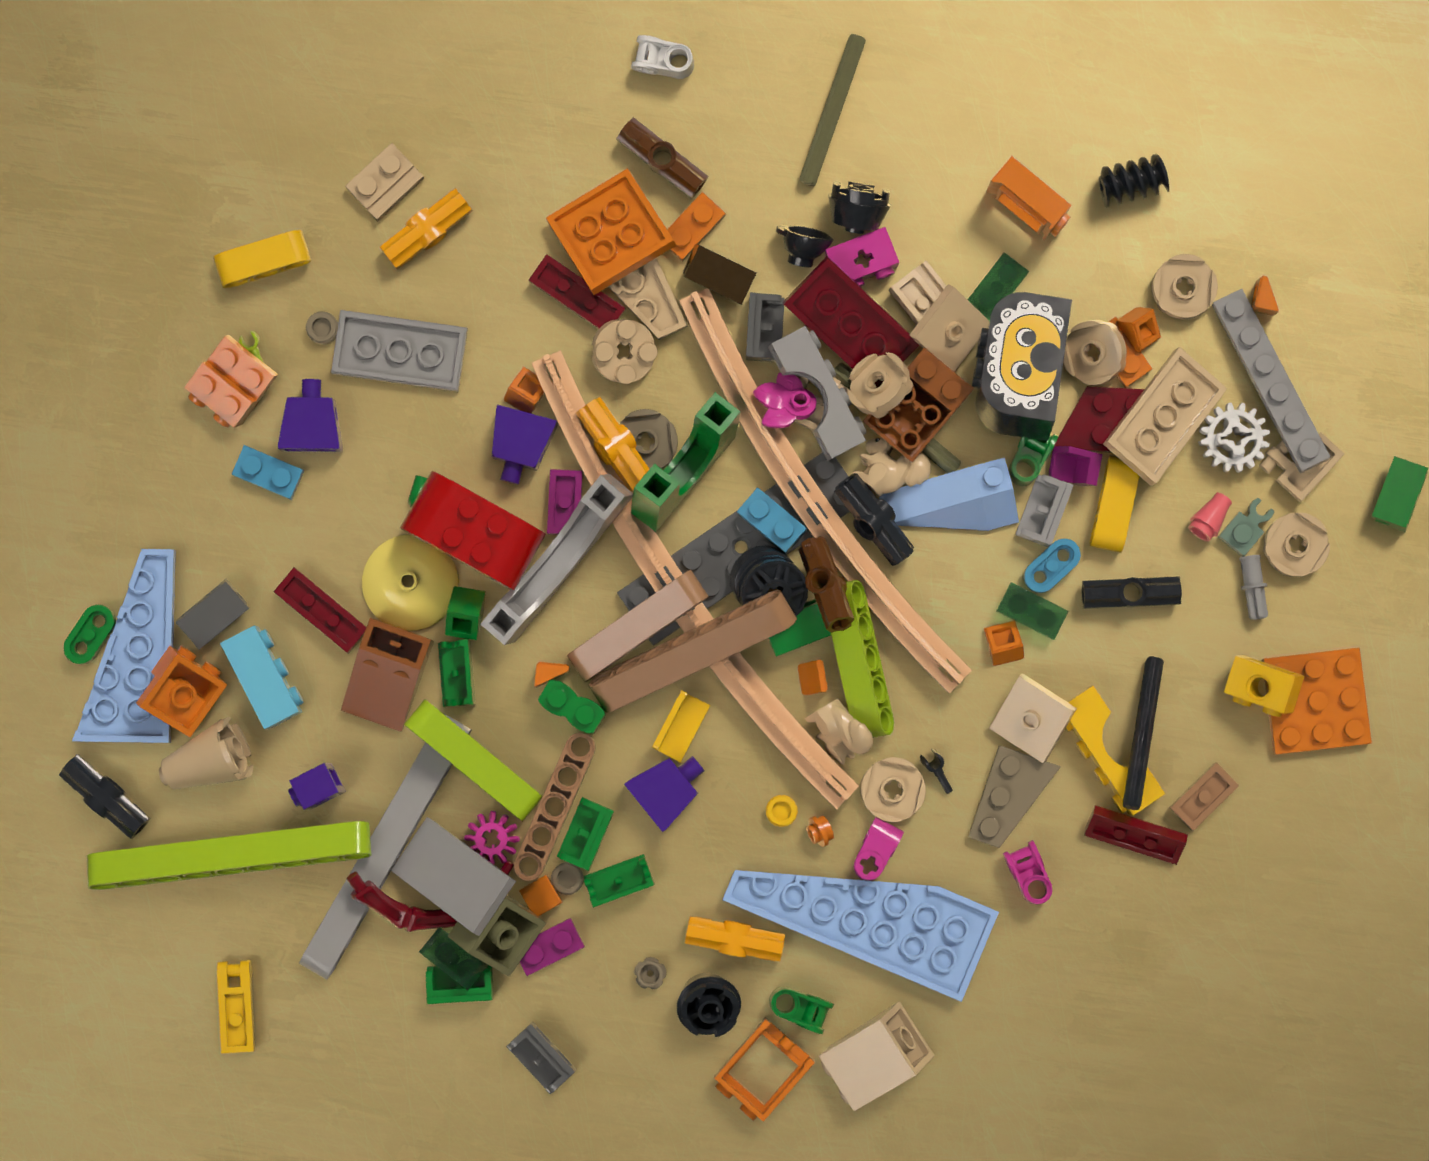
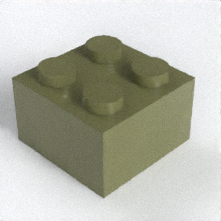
M506 895L480 936L472 933L457 921L448 937L472 956L510 977L546 925V922L526 906Z

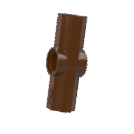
M634 117L626 123L616 138L618 142L648 164L654 173L662 175L691 199L700 191L709 177L678 153L671 143L663 141ZM660 151H666L671 155L670 162L665 165L657 164L653 158Z
M821 536L808 538L801 542V547L798 549L807 573L806 587L810 592L814 593L826 630L831 633L844 631L851 627L852 622L855 620L845 594L847 590L846 581L838 574L826 539Z

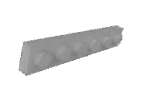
M1243 289L1213 302L1212 306L1300 474L1328 461L1330 455Z

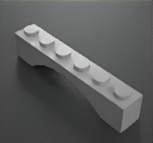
M611 474L600 475L582 497L571 517L553 542L522 577L515 591L511 589L483 620L481 625L504 645L516 642L631 500L633 493Z

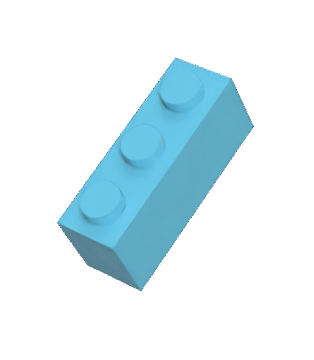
M254 625L220 643L265 730H269L303 712L299 705L303 704L304 701L296 686L290 688L285 676L289 675V672L280 657L275 659L270 649L274 646V643L266 629L261 631L258 626Z

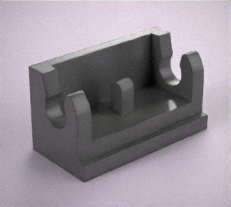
M750 292L746 360L775 362L768 346L781 339L783 335V301L785 298H782V295Z
M226 578L180 616L176 624L200 650L247 611L249 607Z
M534 1022L529 1024L506 1046L549 1094L553 1093L576 1071V1068Z

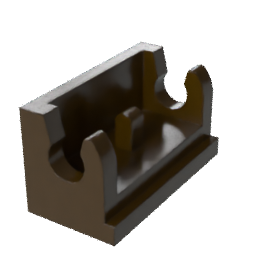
M698 244L694 245L683 270V277L741 305L757 274Z

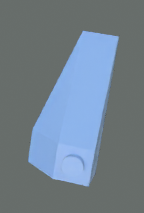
M1005 457L930 478L921 485L903 486L895 492L882 494L879 497L886 501L895 511L896 517L894 521L898 526L989 531L1019 523L1014 490Z

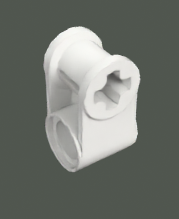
M639 35L637 37L639 47L636 60L631 64L633 70L645 74H658L677 79L686 78L692 73L694 60L691 50L686 45L646 35ZM677 55H683L688 61L683 67L676 68L671 65L672 58Z

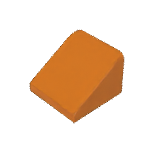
M1262 276L1255 283L1251 307L1254 312L1274 316L1279 312L1268 277Z
M1136 307L1117 319L1120 329L1136 351H1142L1161 338L1154 309Z
M523 366L508 387L504 401L520 411L532 414L545 394L537 375Z
M1015 620L984 628L994 666L1024 658V648Z
M815 660L798 665L803 695L824 693L828 690L823 661Z
M538 662L536 664L534 687H540L548 683L549 680H554L569 673V665Z
M547 874L519 890L529 909L537 916L563 903Z

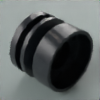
M769 545L756 546L745 551L735 561L730 572V587L741 605L769 593L768 590L770 588H777V590L782 592L795 616L803 610L808 598L806 579L799 568L783 551Z

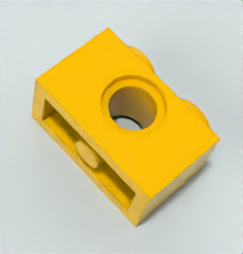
M1246 655L1235 656L1224 693L1232 695V701L1248 707L1255 703L1263 706L1262 712L1281 717L1282 713H1293L1305 676ZM1261 679H1265L1269 685L1268 693L1265 696H1262L1258 691V683Z

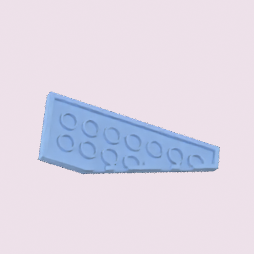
M744 870L734 871L722 899L960 1002L963 1000L999 914L994 909L939 886Z

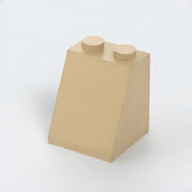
M899 1001L829 1046L819 1055L825 1073L832 1077L839 1087V1093L843 1101L849 1104L853 1111H856L916 1076L935 1055Z

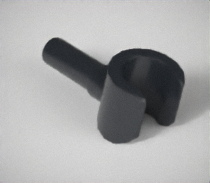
M931 749L934 753L933 761L928 763L926 758L921 755L920 762L930 772L935 774L945 793L948 794L953 789L942 769L944 759L935 749Z

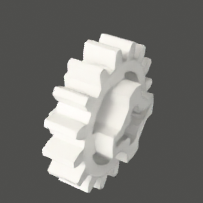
M1232 403L1226 404L1225 412L1220 407L1215 408L1213 411L1216 417L1207 415L1204 420L1209 426L1199 429V432L1206 435V438L1198 443L1200 446H1207L1208 448L1203 457L1212 455L1214 460L1211 466L1215 467L1222 463L1223 472H1228L1231 466H1234L1236 472L1240 473L1243 470L1244 463L1251 469L1255 466L1252 458L1254 457L1257 460L1263 459L1264 455L1259 450L1269 447V443L1263 441V437L1270 434V431L1262 430L1260 427L1266 421L1265 418L1256 420L1254 416L1257 410L1254 408L1248 413L1245 412L1244 403H1241L1237 410H1234ZM1239 418L1245 420L1252 428L1248 429L1242 425ZM1224 419V429L1221 433L1214 434L1215 427ZM1232 430L1235 435L1246 436L1238 441L1236 445L1232 440H1221L1231 434ZM1255 441L1251 452L1244 457V447L1246 444ZM1216 447H1221L1227 451L1229 458L1222 455Z

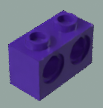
M323 763L289 780L292 788L288 789L290 797L296 807L300 805L303 810L313 809L346 792L332 763Z

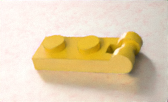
M240 960V964H229L228 961L217 962L221 1054L254 1052L255 1034L251 960ZM229 977H240V986L229 987Z

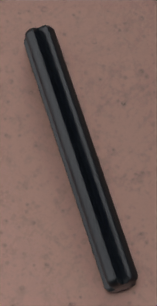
M1149 656L1145 661L1123 798V807L1126 809L1139 810L1142 803L1164 664L1163 659L1159 657Z

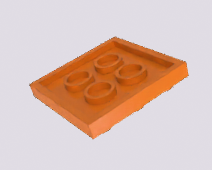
M628 168L546 217L548 224L593 295L676 246L674 239Z
M1360 647L1262 659L1263 662L1305 676L1293 713H1282L1281 717L1269 715L1274 755L1372 744ZM1264 679L1265 690L1267 694L1269 690V685L1267 681Z

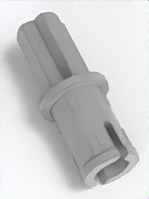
M1260 555L1239 558L1244 586H1241V590H1245L1248 615L1252 620L1263 619L1268 616L1264 587H1267V583H1263Z

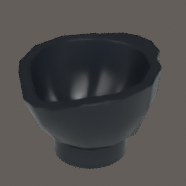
M780 225L776 228V232L784 236L785 249L789 253L788 262L800 267H812L814 259L819 257L833 242V238L828 234L814 228L797 225Z

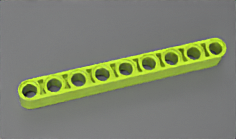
M353 821L91 853L87 855L88 888L92 890H106L364 859L372 856L369 822Z

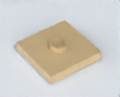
M948 284L909 336L955 372L980 339L981 329L988 328L989 320L955 287Z
M1021 674L989 729L1044 763L1047 761L1077 708L1026 675Z

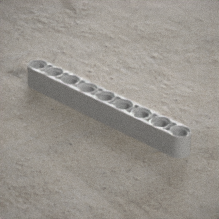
M447 716L457 726H459L468 735H470L472 729ZM426 742L370 838L372 856L358 859L350 874L358 872L364 882L370 880L379 889L385 883L391 869L397 862L452 766L449 761ZM347 880L299 962L300 965L328 980L370 909L351 898L350 894L353 888Z

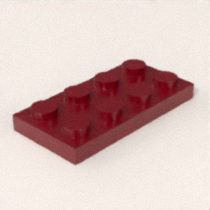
M828 256L783 301V305L811 331L813 330L852 369L862 359L875 353L878 356L887 355L885 352L893 353L904 362L919 346L900 323ZM878 379L874 383L876 385V388H878L883 383V381H880Z

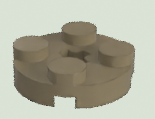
M640 409L629 413L620 422V424L625 425L630 430L635 441L640 440L643 433H648L649 438L655 439V444L650 445V450L644 451L642 446L636 447V450L649 469L654 463L663 469L673 460L678 447L676 429L661 413L651 409Z

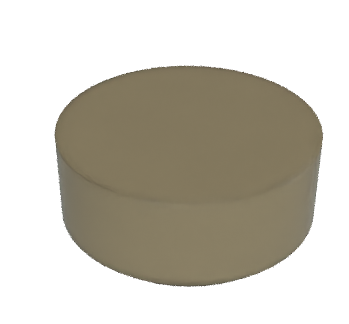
M320 311L309 317L306 323V332L312 341L325 345L336 339L338 322L332 314Z
M569 862L559 864L551 875V883L555 890L564 895L576 893L582 887L584 881L583 872L580 867Z

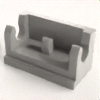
M1044 474L1042 476L1038 475L1015 535L1045 547L1051 546L1074 485Z

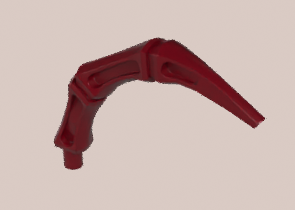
M506 861L500 870L509 875L514 863ZM353 872L346 878L353 888L350 894L352 899L370 908L398 929L405 928V931L412 932L454 927L457 923V920L442 909L424 910L415 906L409 908L406 904L390 898L372 881L364 882L358 872Z

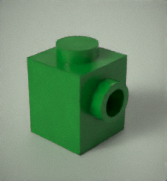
M453 587L447 609L445 635L477 640L484 613L486 591Z

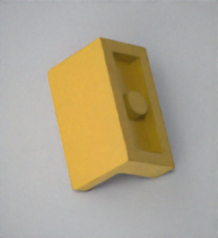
M681 690L652 748L681 763L710 705Z

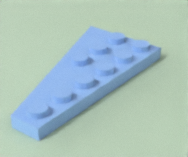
M141 549L128 585L126 597L118 612V619L109 637L93 681V688L88 701L85 703L81 721L72 741L171 743V726L140 708L136 702L155 677L151 673L167 648L169 646L173 647L176 550Z

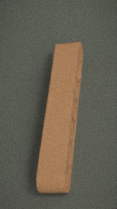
M774 590L595 676L588 686L606 713L612 712L786 630L795 623L797 617L782 592Z

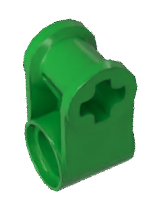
M1050 435L1048 441L1021 437L1017 446L1018 449L1008 469L1011 481L1015 485L1027 486L1036 479L1044 462L1047 461L1058 439V435ZM1024 462L1030 465L1032 475L1030 477H1021L1016 470L1018 463Z
M789 987L775 989L769 998L770 1008L775 1015L818 1034H823L824 1029L822 1026L827 1012L834 1006L833 1003L811 994H804ZM782 994H789L793 997V1005L787 1011H780L776 1008V1000Z

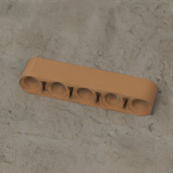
M689 570L577 647L567 657L583 681L587 682L699 605L709 596L692 570Z
M575 733L567 740L514 862V871L522 880L531 881L538 878L543 873L595 754V741L586 733ZM577 738H585L590 744V750L585 756L579 757L572 751V744ZM567 767L574 769L577 773V780L571 786H564L559 780L561 770ZM552 797H558L564 803V810L558 816L549 814L546 809V804ZM545 827L550 831L551 840L547 845L541 846L534 841L533 834L537 828ZM525 857H532L537 861L538 869L535 874L526 875L522 872L520 864Z

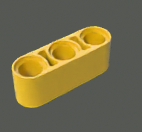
M302 230L285 232L213 256L222 288L243 285L304 266L311 262Z
M1109 456L1106 464L1090 538V546L1122 553L1140 476L1118 457Z

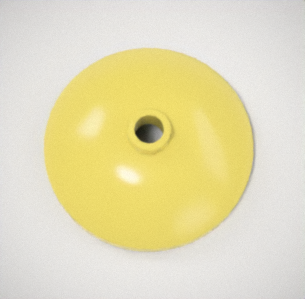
M412 535L394 537L377 547L369 557L362 576L363 595L372 613L380 621L406 631L426 629L442 620L447 615L453 587H459L458 572L453 559ZM408 575L412 576L414 584L411 587H404L402 583L403 578Z

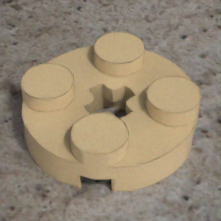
M1180 254L1170 258L1161 265L1152 281L1153 297L1160 311L1173 318L1192 319L1208 309L1216 298L1218 283L1214 271L1204 263V260L1195 255ZM1183 278L1187 279L1189 285H1193V290L1188 291L1187 295H1182L1181 290L1176 289V284H1180Z
M627 319L611 320L605 323L596 332L592 341V362L596 370L606 379L623 384H629L644 377L651 369L658 353L650 331L641 323ZM620 343L624 346L630 345V355L628 358L621 357L619 359L617 357L619 353L617 346Z
M1089 320L1075 325L1070 330L1071 333L1066 341L1063 363L1073 377L1076 376L1079 380L1084 381L1082 383L1088 385H1098L1114 379L1119 372L1124 370L1127 355L1126 344L1115 324L1101 320ZM1092 343L1097 348H1100L1101 354L1098 361L1094 357L1088 356V351L1092 349Z
M885 352L887 355L878 356L875 353L865 357L853 368L849 377L852 381L850 390L847 388L850 401L861 412L872 414L876 418L884 417L888 411L895 408L905 395L911 392L913 387L909 369L893 353ZM878 379L883 381L882 385L876 388L874 383Z
M1290 513L1276 519L1270 525L1265 534L1263 552L1271 566L1281 574L1290 577H1303L1317 571L1325 563L1329 555L1330 543L1328 544L1326 528L1320 520L1307 513ZM1300 536L1303 539L1302 545L1305 549L1303 552L1297 550L1293 553L1290 550L1289 540L1290 538L1295 540Z
M891 757L875 762L866 771L861 782V796L865 807L875 817L883 821L899 822L910 818L921 808L925 799L926 785L921 773L911 762L902 758ZM892 780L898 781V787L902 788V794H896L894 799L888 798V792L884 791V786L890 785Z

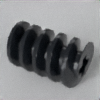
M1158 154L1151 156L1150 163L1147 158L1141 157L1138 161V166L1133 160H1128L1125 169L1122 164L1116 163L1113 172L1108 166H1104L1101 170V176H1099L1100 191L1106 208L1110 205V197H1114L1118 205L1122 204L1123 194H1126L1132 202L1135 198V191H1139L1143 199L1147 198L1148 188H1151L1156 196L1159 195L1160 185H1164L1167 192H1169L1168 173L1163 160Z

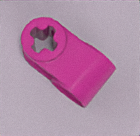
M875 817L854 862V872L862 880L869 881L879 877L889 858L894 854L904 831ZM871 857L875 860L873 865L877 867V871H870L866 875L862 872L864 867L860 864V861H867Z
M1029 841L1028 846L1012 853L1004 852L1005 862L1012 877L1016 880L1023 898L1030 904H1041L1049 900L1053 890L1052 884L1034 841ZM1030 856V859L1019 864L1017 863L1018 860ZM1034 880L1042 882L1045 886V894L1040 899H1034L1028 892V886Z

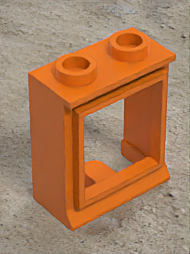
M1013 156L1009 158L993 177L986 190V193L996 194L995 199L1037 234L1044 233L1043 240H1046L1050 234L1056 237L1071 218L1067 212L1072 205Z
M765 1017L714 1075V1079L718 1081L715 1087L728 1099L735 1096L743 1103L740 1109L750 1119L754 1121L758 1117L764 1122L812 1067L815 1061ZM761 1034L798 1065L765 1104L728 1073Z

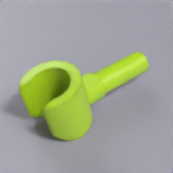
M251 331V335L255 340V344L252 346L246 345L242 336H240L239 344L263 362L257 347L259 343L258 334Z

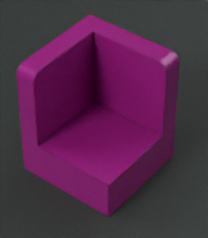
M1071 446L1053 447L1048 476L1078 486H1097L1103 454Z

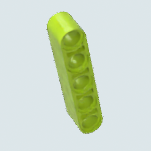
M860 581L846 582L847 590L845 594L855 620L848 629L831 633L848 711L854 719L866 725L873 738L891 735L894 730V718L866 593Z
M426 699L422 701L404 723L407 728L522 822L542 799L543 796Z

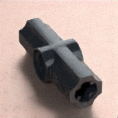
M857 473L851 474L835 487L836 490L834 492L855 518L853 525L856 531L863 538L873 541L892 566L899 564L914 552V546L894 521L896 515L893 508L886 501L876 498Z
M1180 576L1131 577L1127 579L1082 581L1081 594L1083 609L1132 608L1138 606L1180 605L1182 589ZM1127 584H1133L1139 590V597L1134 602L1127 600L1124 596L1123 591Z
M76 754L69 760L59 773V776L84 797L83 801L102 818L106 817L130 839H133L140 833L151 819L139 806L125 796L126 792L115 781L106 775L103 776L79 754Z

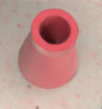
M1217 492L1210 501L1190 518L1189 530L1195 536L1207 542L1212 537H1217L1232 501L1224 494Z

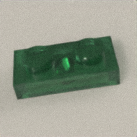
M1004 252L968 298V301L990 321L995 305L1003 297L1014 293L1029 271Z
M1010 582L996 612L1051 640H1055L1069 612Z
M438 928L419 951L420 954L467 991L488 967L486 963L466 952L449 938L448 933L442 928Z

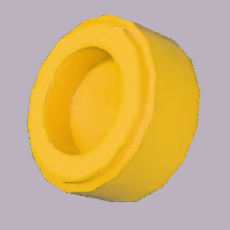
M777 795L767 803L766 816L773 825L785 827L792 824L797 817V805L789 796Z

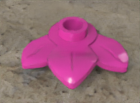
M779 372L776 383H763L753 391L754 397L768 408L763 417L762 425L769 428L789 427L796 419H806L816 410L817 401L815 395L811 391L804 389L801 380L795 375H782ZM802 400L806 403L800 405L797 404L795 401Z

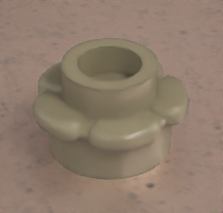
M648 957L643 962H639L634 970L635 975H637V984L644 989L650 987V989L659 988L663 984V978L666 977L665 966L653 957ZM649 970L653 971V976L651 977L647 975Z

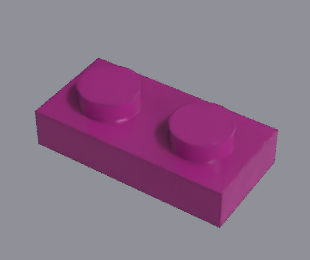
M550 469L547 534L558 535L576 509L582 497L583 471Z
M569 918L539 933L520 961L526 976L585 947L572 919Z

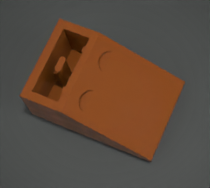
M925 347L907 367L910 372V380L913 382L911 392L905 395L903 400L895 408L888 411L884 417L876 418L872 414H868L862 421L911 463L974 389Z
M370 618L357 653L341 711L402 732L434 641Z

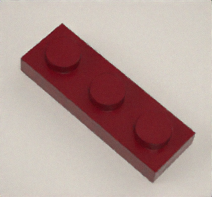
M547 254L528 280L531 284L597 329L611 320H619L626 310L624 306L602 291L593 295L583 278Z
M295 567L273 591L348 654L364 636L366 626Z
M1095 805L1085 827L1084 836L1177 865L1186 846L1188 834Z

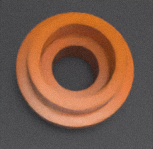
M825 816L809 818V826L806 827V831L813 844L818 843L821 847L827 846L829 841L834 839L830 823Z

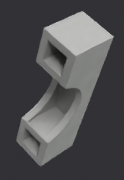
M804 326L771 343L768 349L782 375L804 377L811 381L820 391L824 404L823 416L819 425L812 433L828 461L866 441L863 436L866 434V429L858 416L853 417L848 407L851 405V401L845 389H839L833 379L836 376V372L828 359L823 360L818 350L821 348V343L813 330L809 332L807 327Z

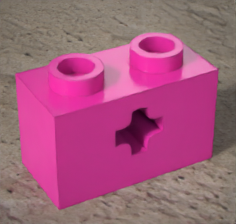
M886 227L825 250V257H830L860 287L865 285L864 280L876 276L877 280H881L895 274L894 269L899 265L898 257ZM858 255H862L864 259H871L868 263V268H864L862 264H855L858 260Z

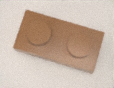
M1215 762L1169 808L1191 831H1194L1239 785Z

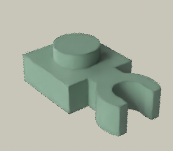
M1259 498L1249 504L1247 516L1239 511L1218 536L1219 539L1241 557L1248 553L1264 533L1258 527L1259 523L1268 521L1274 514L1272 508L1264 516L1256 512V507L1261 502Z

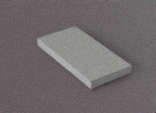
M340 310L331 373L459 392L468 328Z
M428 817L391 869L393 873L478 936H480L516 882Z

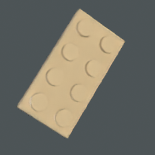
M1179 347L1173 351L1103 445L1152 486L1158 482L1227 388Z

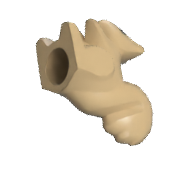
M874 438L866 443V450L870 455L860 454L861 462L867 467L864 472L856 470L852 474L857 473L874 496L879 498L882 494L897 491L905 483L910 487L916 484L921 485L925 479H928L931 473V464L926 456L921 453L912 463L903 455L898 460H895L890 456L893 447L882 438Z
M838 698L805 718L807 722H816L817 727L821 731L816 735V738L825 742L826 752L841 765L845 764L846 757L854 759V753L865 754L873 745L872 733L865 724L860 723L848 713Z

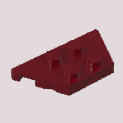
M1087 386L1069 416L1054 447L1071 446L1091 452L1112 453L1103 443L1144 389Z

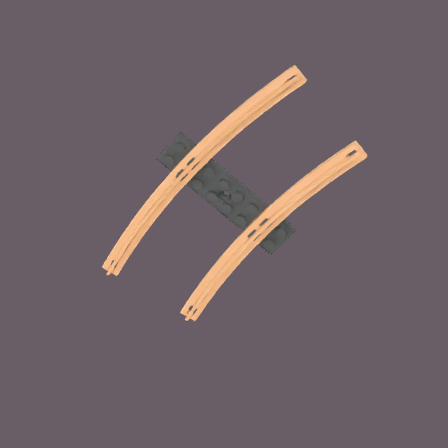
M707 288L700 292H693L690 296L679 300L693 334L724 396L730 404L741 411L739 423L776 482L774 486L764 493L807 528L804 535L787 554L801 546V542L808 538L819 536L825 538L835 566L847 582L858 580L862 583L869 609L910 655L950 694L972 670L898 592L841 520L843 516L850 512L834 492L836 490L835 487L849 477L836 457L827 461L823 452L803 465L781 428H769L762 425L763 417L768 408L753 395V391L757 386L724 323L710 289ZM702 299L704 300L710 315L707 314L701 301ZM694 302L701 316V319L699 320L692 307V303ZM561 350L551 355H544L543 358L532 362V366L554 415L590 485L592 486L600 475L611 474L624 485L613 467L605 464L600 459L594 448V439L576 415V412L584 407L585 403ZM553 362H554V364H555V366H556V369H557V371H558L559 376H560L561 379H559V377H558V375H557V372H556V370H555V368H554ZM545 366H547V368H548V370H549V373H550V375H551V377H552V379H553V382H551V379H550V377H549V375H548V372H547ZM632 498L612 522L643 572L642 576L617 592L629 611L689 570H692L709 596L699 605L651 637L649 641L653 646L679 628L685 633L714 619L707 609L732 593L730 572L735 561L743 554L735 550L737 542H745L747 550L756 546L768 545L778 548L738 515L737 511L671 556L656 532L631 514ZM740 652L709 666L764 734L835 809H838L859 787L790 714ZM946 660H948L961 673L959 674ZM940 666L954 679L952 682L938 669ZM826 781H827L841 796H839V795L826 783Z

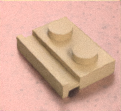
M391 143L345 187L379 221L424 179V176Z
M924 261L920 266L890 287L888 291L917 325L945 289L946 284L930 264Z

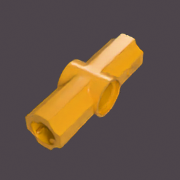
M455 188L430 208L426 207L413 215L406 222V227L382 244L380 248L398 270L423 249L428 250L438 244L447 235V231L473 210Z
M601 397L595 398L579 409L576 415L594 439V448L600 459L605 464L611 465L626 488L633 492L634 487L648 472L649 467L636 450L637 444L630 430L625 425L619 424Z
M690 916L685 944L716 949L719 953L745 958L753 956L780 962L785 934L752 928V925L728 920L719 922L712 919Z

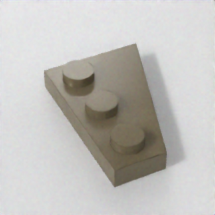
M998 746L968 837L1000 848L1061 766L1047 761L1042 763L1032 756Z

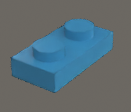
M244 445L232 475L292 500L304 470Z
M758 487L737 510L738 515L785 554L792 549L807 531L804 525Z

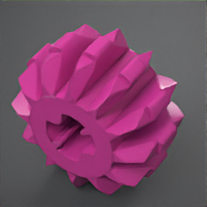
M490 811V823H487L482 813L478 814L477 818L482 826L479 827L475 823L470 822L468 827L475 831L476 834L464 836L466 841L475 840L476 845L470 848L474 851L479 849L481 851L479 854L482 857H485L487 854L488 861L493 865L495 864V854H497L502 864L506 863L507 858L503 851L505 850L512 855L517 852L508 843L520 841L519 836L509 837L508 833L516 830L517 825L511 824L505 828L504 824L509 818L506 814L497 823L496 811ZM494 829L498 832L497 838L500 840V844L497 847L496 844H492L491 848L486 845L488 839L484 835L487 831L492 833Z

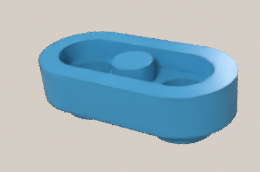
M1059 539L1052 543L1025 569L1024 582L1027 588L1035 593H1044L1053 588L1079 563L1081 553L1078 545L1070 539ZM1059 550H1066L1068 552L1069 558L1067 561H1060L1057 554ZM1041 571L1045 574V581L1043 583H1038L1034 580L1035 572Z

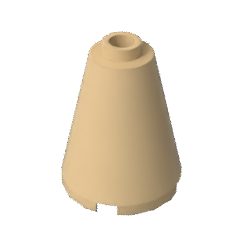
M229 717L220 719L164 758L159 768V776L163 784L169 785L170 788L175 790L240 781L251 777L253 765L247 766L246 757L251 756V751L237 723L230 725L228 722L231 718Z

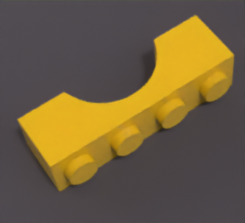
M1094 686L1088 687L1067 701L1077 709L1065 729L1067 732L1074 731L1080 740L1075 743L1085 759L1092 758L1097 766L1093 770L1103 786L1109 784L1115 793L1111 798L1121 813L1127 811L1129 815H1135L1165 795V792L1147 767L1142 803L1139 810L1124 808L1123 798L1128 768L1119 765L1108 755L1102 738L1103 728L1111 711Z

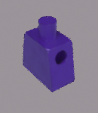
M302 379V397H287L278 441V449L282 452H343L336 402L333 398L321 397V380Z
M497 405L492 458L505 462L500 480L519 485L523 467L537 471L557 429V420Z
M693 756L680 767H677L668 758L630 779L624 785L660 830L664 832L698 794L690 783L705 770Z

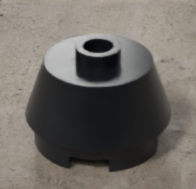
M848 181V187L843 188L840 182H833L832 193L828 194L832 222L844 226L845 231L863 234L864 230H878L891 207L889 203L890 191L886 189L880 194L874 192V185Z
M701 973L690 978L683 987L677 1001V1015L680 1022L696 1036L698 1034H714L715 1037L726 1034L736 1024V1019L741 1009V998L735 986L713 973Z

